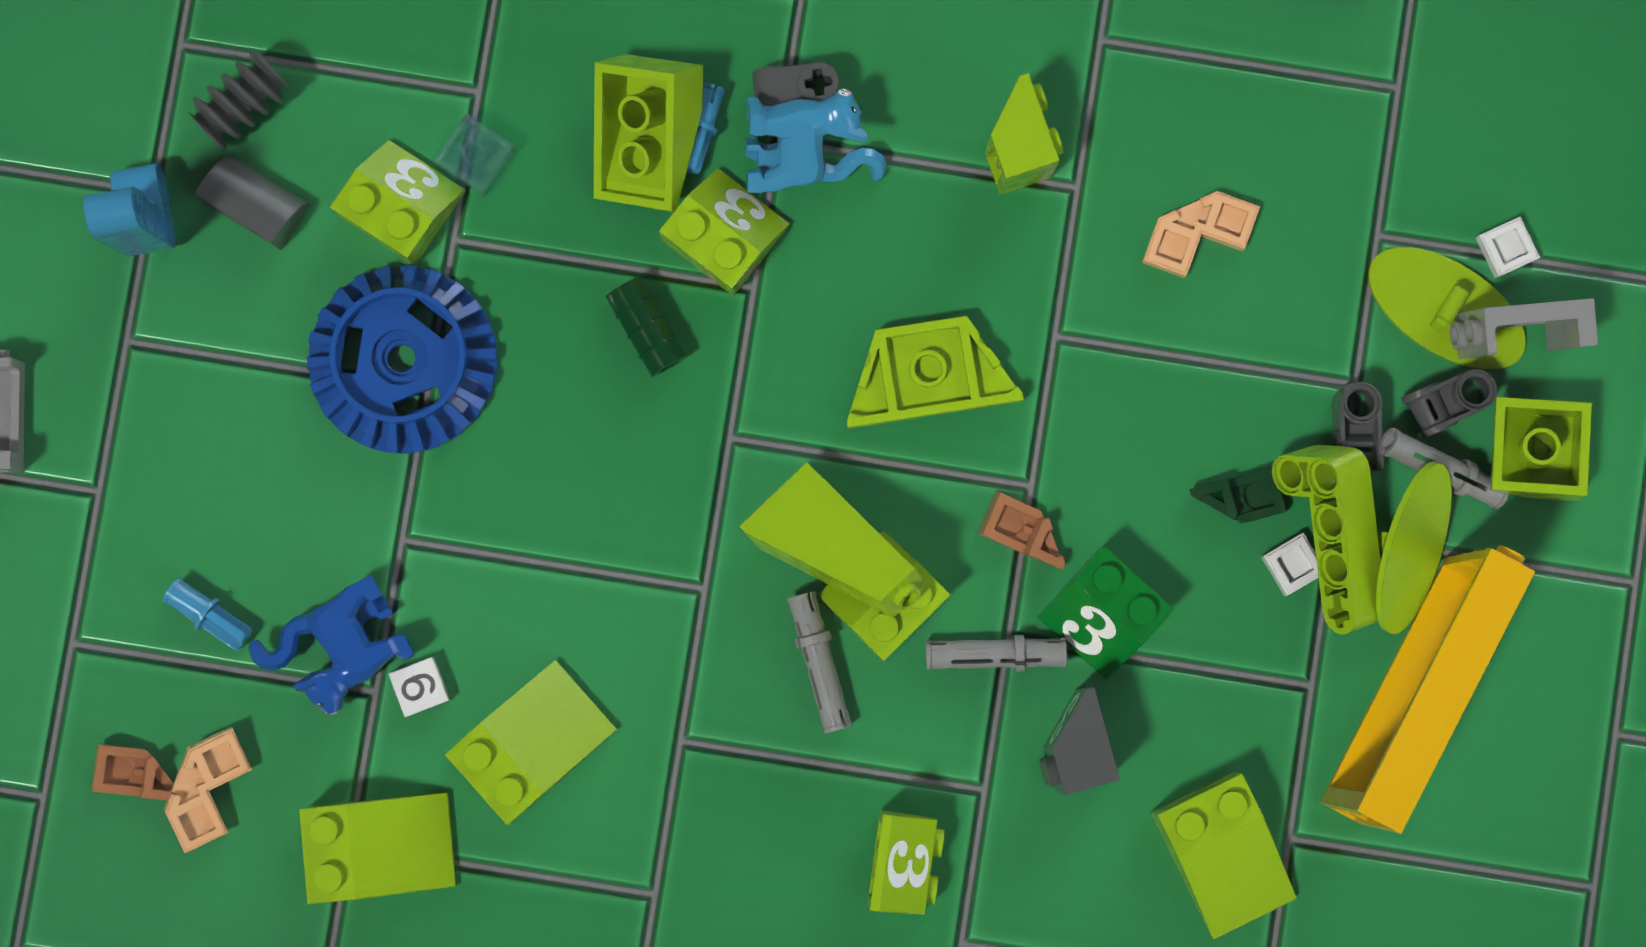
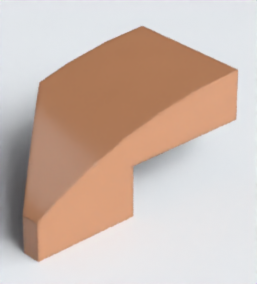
M995 492L977 534L1054 568L1063 570L1066 564L1063 555L1059 554L1054 541L1050 519L1043 517L1042 512L1001 492Z
M97 744L91 784L92 792L140 796L141 798L158 800L168 799L174 783L146 749Z

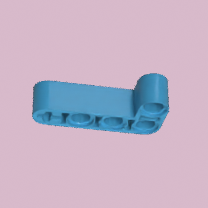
M159 163L111 171L110 183L112 191L84 196V215L88 230L94 239L128 257L175 248L176 237L167 186Z

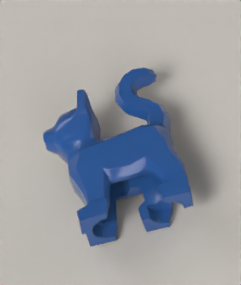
M372 575L346 587L331 602L308 614L291 619L282 628L279 647L276 651H268L258 640H253L249 645V654L253 662L261 669L274 671L286 667L296 655L299 636L302 634L314 635L329 655L333 664L329 668L309 673L293 686L296 691L305 692L312 704L319 707L327 715L339 712L342 709L343 699L349 689L371 679L389 660L397 656L405 661L415 656V652L406 635L390 636L383 640L372 642L363 625L367 620L373 617L383 620L393 614Z

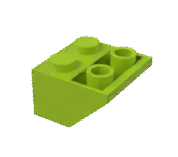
M1029 73L1019 76L990 135L984 152L999 195L1050 179L1060 161L1058 155L1063 154L1062 143L1056 128L1048 129L1043 115V111L1048 110L1044 91L1039 83L1032 84Z

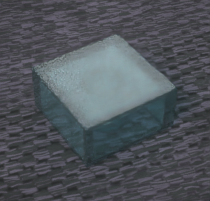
M465 114L435 158L434 163L437 167L485 197L516 152V149L512 143Z

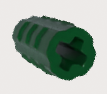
M636 277L606 295L607 301L616 314V319H619L628 335L627 339L631 340L639 354V359H642L652 377L665 372L686 358L683 349L676 339V335L673 334L665 320V315H662L653 300V295L649 293L641 277Z

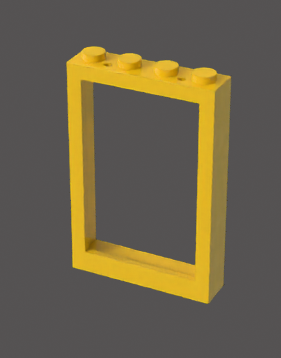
M1498 545L1496 550L1486 548L1485 550H1474V552L1470 553L1463 552L1460 555L1445 557L1423 604L1414 617L1319 803L1361 825L1402 834L1535 573L1534 570L1523 565L1524 556L1512 549Z

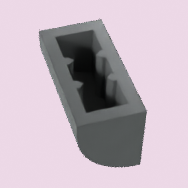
M232 155L220 160L206 175L194 193L207 205L280 250L310 206V203Z

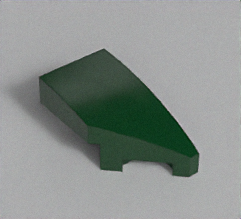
M1272 468L1190 489L1192 497L1241 524L1287 512L1283 494L1274 483Z

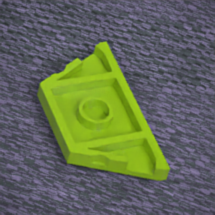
M962 316L875 330L846 423L847 429L1018 403L1023 402L1024 398L1022 391L1012 382L1000 365L1001 362L993 351L986 346L980 337V333L969 318Z

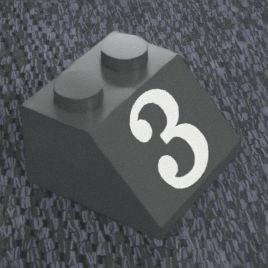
M1095 687L1076 689L1043 746L1046 757L1039 758L1046 786L1055 787V791L1063 795L1120 780Z

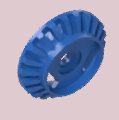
M389 265L354 277L351 283L345 287H340L333 294L334 297L326 307H322L317 316L316 326L311 331L308 341L310 347L309 357H307V369L310 374V386L325 416L338 430L361 445L386 453H419L440 447L452 441L469 428L482 413L489 401L497 376V344L486 313L477 300L458 282L433 269L428 270L415 265L398 267ZM417 301L424 303L452 325L453 328L444 339L409 313ZM351 328L363 329L356 374L343 373L342 367L343 348ZM400 346L411 348L415 354L413 366L405 372L393 370L389 362L392 351ZM437 387L441 398L436 403L404 416L398 415L394 404Z

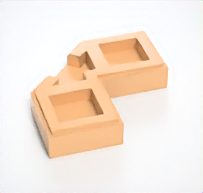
M1216 191L1183 208L1161 216L1155 223L1141 263L1185 278L1200 237L1243 252L1260 206Z
M231 726L187 747L164 807V811L184 853L228 833L209 791L252 770Z

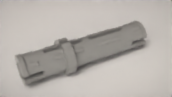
M1390 428L1381 439L1379 445L1380 454L1390 457L1417 472L1428 463L1414 457V453H1419L1435 462L1443 464L1450 474L1452 493L1457 496L1468 495L1496 510L1501 508L1508 499L1509 494L1490 491L1491 476L1480 471L1478 465L1468 459L1460 461L1430 445L1401 433L1396 428ZM1454 472L1474 480L1475 484L1472 485L1454 476Z
M816 591L787 598L798 639H795L797 649L801 648L803 658L805 659L811 687L820 713L823 732L829 733L844 729V727H850L852 722L846 708L843 691L828 641L832 639L830 630H825Z
M1014 635V639L926 640L927 670L1003 667L1015 668V672H1025L1027 667H1067L1066 638L1024 639V635Z

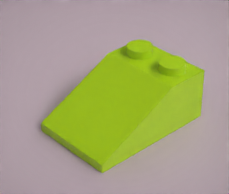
M628 54L595 62L594 199L670 212L677 209L702 114L703 65Z
M555 660L451 748L445 756L505 824L509 825L515 822L611 736L617 728Z
M1232 772L1150 812L1213 940L1297 899L1265 819L1242 773Z
M448 792L311 806L299 809L307 904L355 900L457 886Z

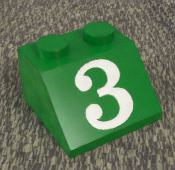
M1104 546L1094 553L1037 617L1059 638H1066V644L1104 679H1107L1149 639L1174 609Z

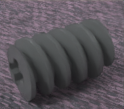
M255 50L249 52L254 65L252 68L240 61L235 64L239 79L236 80L226 73L221 75L225 87L223 92L212 85L206 87L211 102L207 103L198 97L192 99L197 113L195 115L189 114L222 151L227 149L223 136L224 133L239 139L242 134L237 123L238 121L253 127L256 125L252 110L255 109L267 116L270 110L266 98L269 97L281 104L284 102L280 87L284 86L290 89L265 58Z

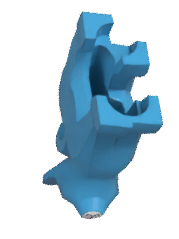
M842 88L834 95L821 101L795 99L775 106H763L758 98L747 97L746 118L749 119V133L755 136L768 135L778 137V142L774 144H762L755 136L745 137V157L757 161L758 166L757 169L748 170L746 176L748 193L776 192L793 186H811L820 181L836 182L845 180L862 164L869 166L870 175L874 181H880L886 172V161L884 156L875 149L861 147L850 151L837 165L826 163L823 157L822 142L825 134L867 142V133L861 128L860 124L862 111L859 110L858 103L854 100L852 92Z

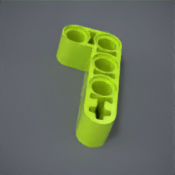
M1312 445L1279 456L1272 466V476L1277 488L1283 494L1289 496L1309 497L1322 611L1325 622L1332 631L1340 635L1351 633L1378 622L1376 590L1381 559L1371 472L1367 458L1357 448L1330 445Z

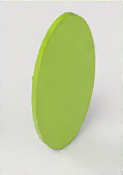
M1413 247L1387 249L1375 256L1368 268V283L1376 303L1386 317L1403 334L1422 348L1449 362L1479 370L1503 369L1515 364L1522 357L1525 351L1526 337L1523 326L1495 329L1496 355L1466 359L1458 358V352L1453 349L1450 340V326L1455 322V317L1458 313L1481 308L1511 306L1490 283L1469 268L1441 254Z
M1438 462L1426 464L1415 475L1401 499L1389 532H1382L1378 535L1379 549L1383 550L1377 581L1376 612L1380 627L1390 634H1398L1403 631L1416 616L1431 587L1443 552L1451 512L1452 487L1448 469Z

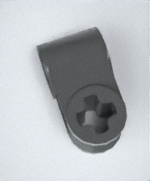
M824 62L793 66H769L752 72L754 97L758 98L763 106H775L795 99L821 101L842 89L837 72L832 66ZM817 79L825 80L827 86L824 88V95L816 96L814 89H812L816 87Z
M1473 369L1439 383L1438 381L1402 397L1401 400L1404 405L1410 406L1420 428L1418 432L1419 439L1422 440L1458 424V421L1489 407L1496 398L1497 385L1489 373L1484 370ZM1465 380H1472L1480 386L1482 395L1477 404L1469 403L1463 397L1461 390Z
M1359 382L1344 386L1336 392L1332 401V435L1330 446L1363 448L1365 452L1362 453L1367 458L1373 471H1381L1385 458L1384 455L1379 453V445L1383 437L1381 394L1376 387L1369 383ZM1353 391L1360 393L1366 399V411L1360 417L1353 415L1347 407V399Z

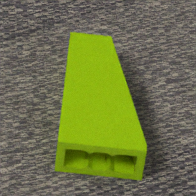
M807 462L739 526L760 550L891 617H895L901 610H906L914 605L919 599L921 591L927 586L917 570Z

